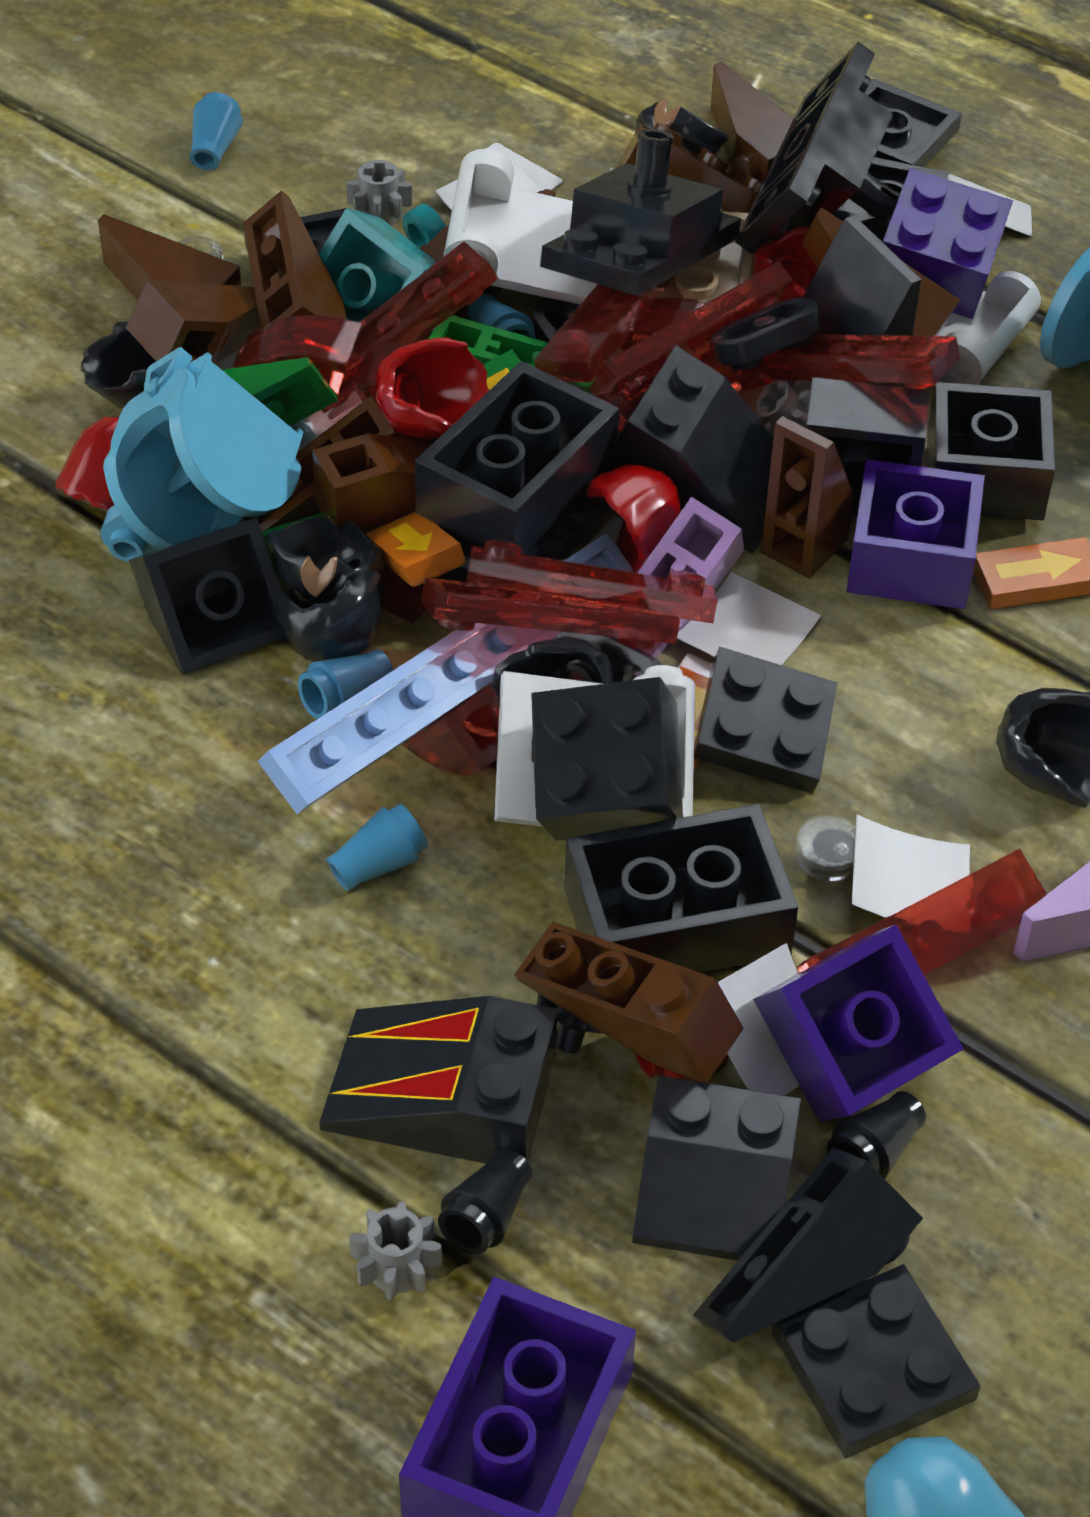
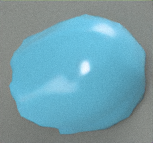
M914 1437L901 1441L871 1466L865 1479L867 1517H1025L1016 1504L1002 1491L978 1458L947 1437Z

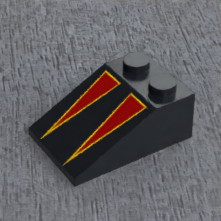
M494 996L356 1009L319 1121L320 1130L484 1164L488 1163L500 1149L516 1151L528 1161L556 1058L558 1009Z

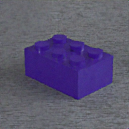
M493 1277L399 1473L401 1516L571 1517L631 1378L636 1330Z

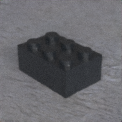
M520 361L415 460L416 513L515 564L588 490L589 482L598 475L605 473L617 461L620 408Z
M760 804L566 838L564 888L577 930L699 973L750 964L786 943L792 955L799 907Z

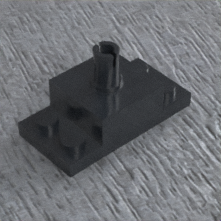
M857 42L803 98L735 241L736 244L749 253L753 254L768 239L778 240L786 229L811 226L821 207L833 214L848 199L870 213L880 223L884 222L894 211L900 193L892 190L867 172L893 114L864 94L871 82V78L866 73L875 53L860 42Z
M644 129L638 132L637 135L638 147L635 165L626 163L574 188L570 230L565 231L564 235L542 245L540 267L639 296L734 242L740 232L741 218L723 213V208L721 207L723 189L669 175L671 145L674 136L662 130Z

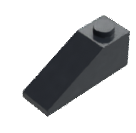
M833 1147L695 1311L693 1316L702 1325L734 1343L877 1275L884 1265L891 1263L903 1253L908 1245L909 1235L923 1217L866 1160Z

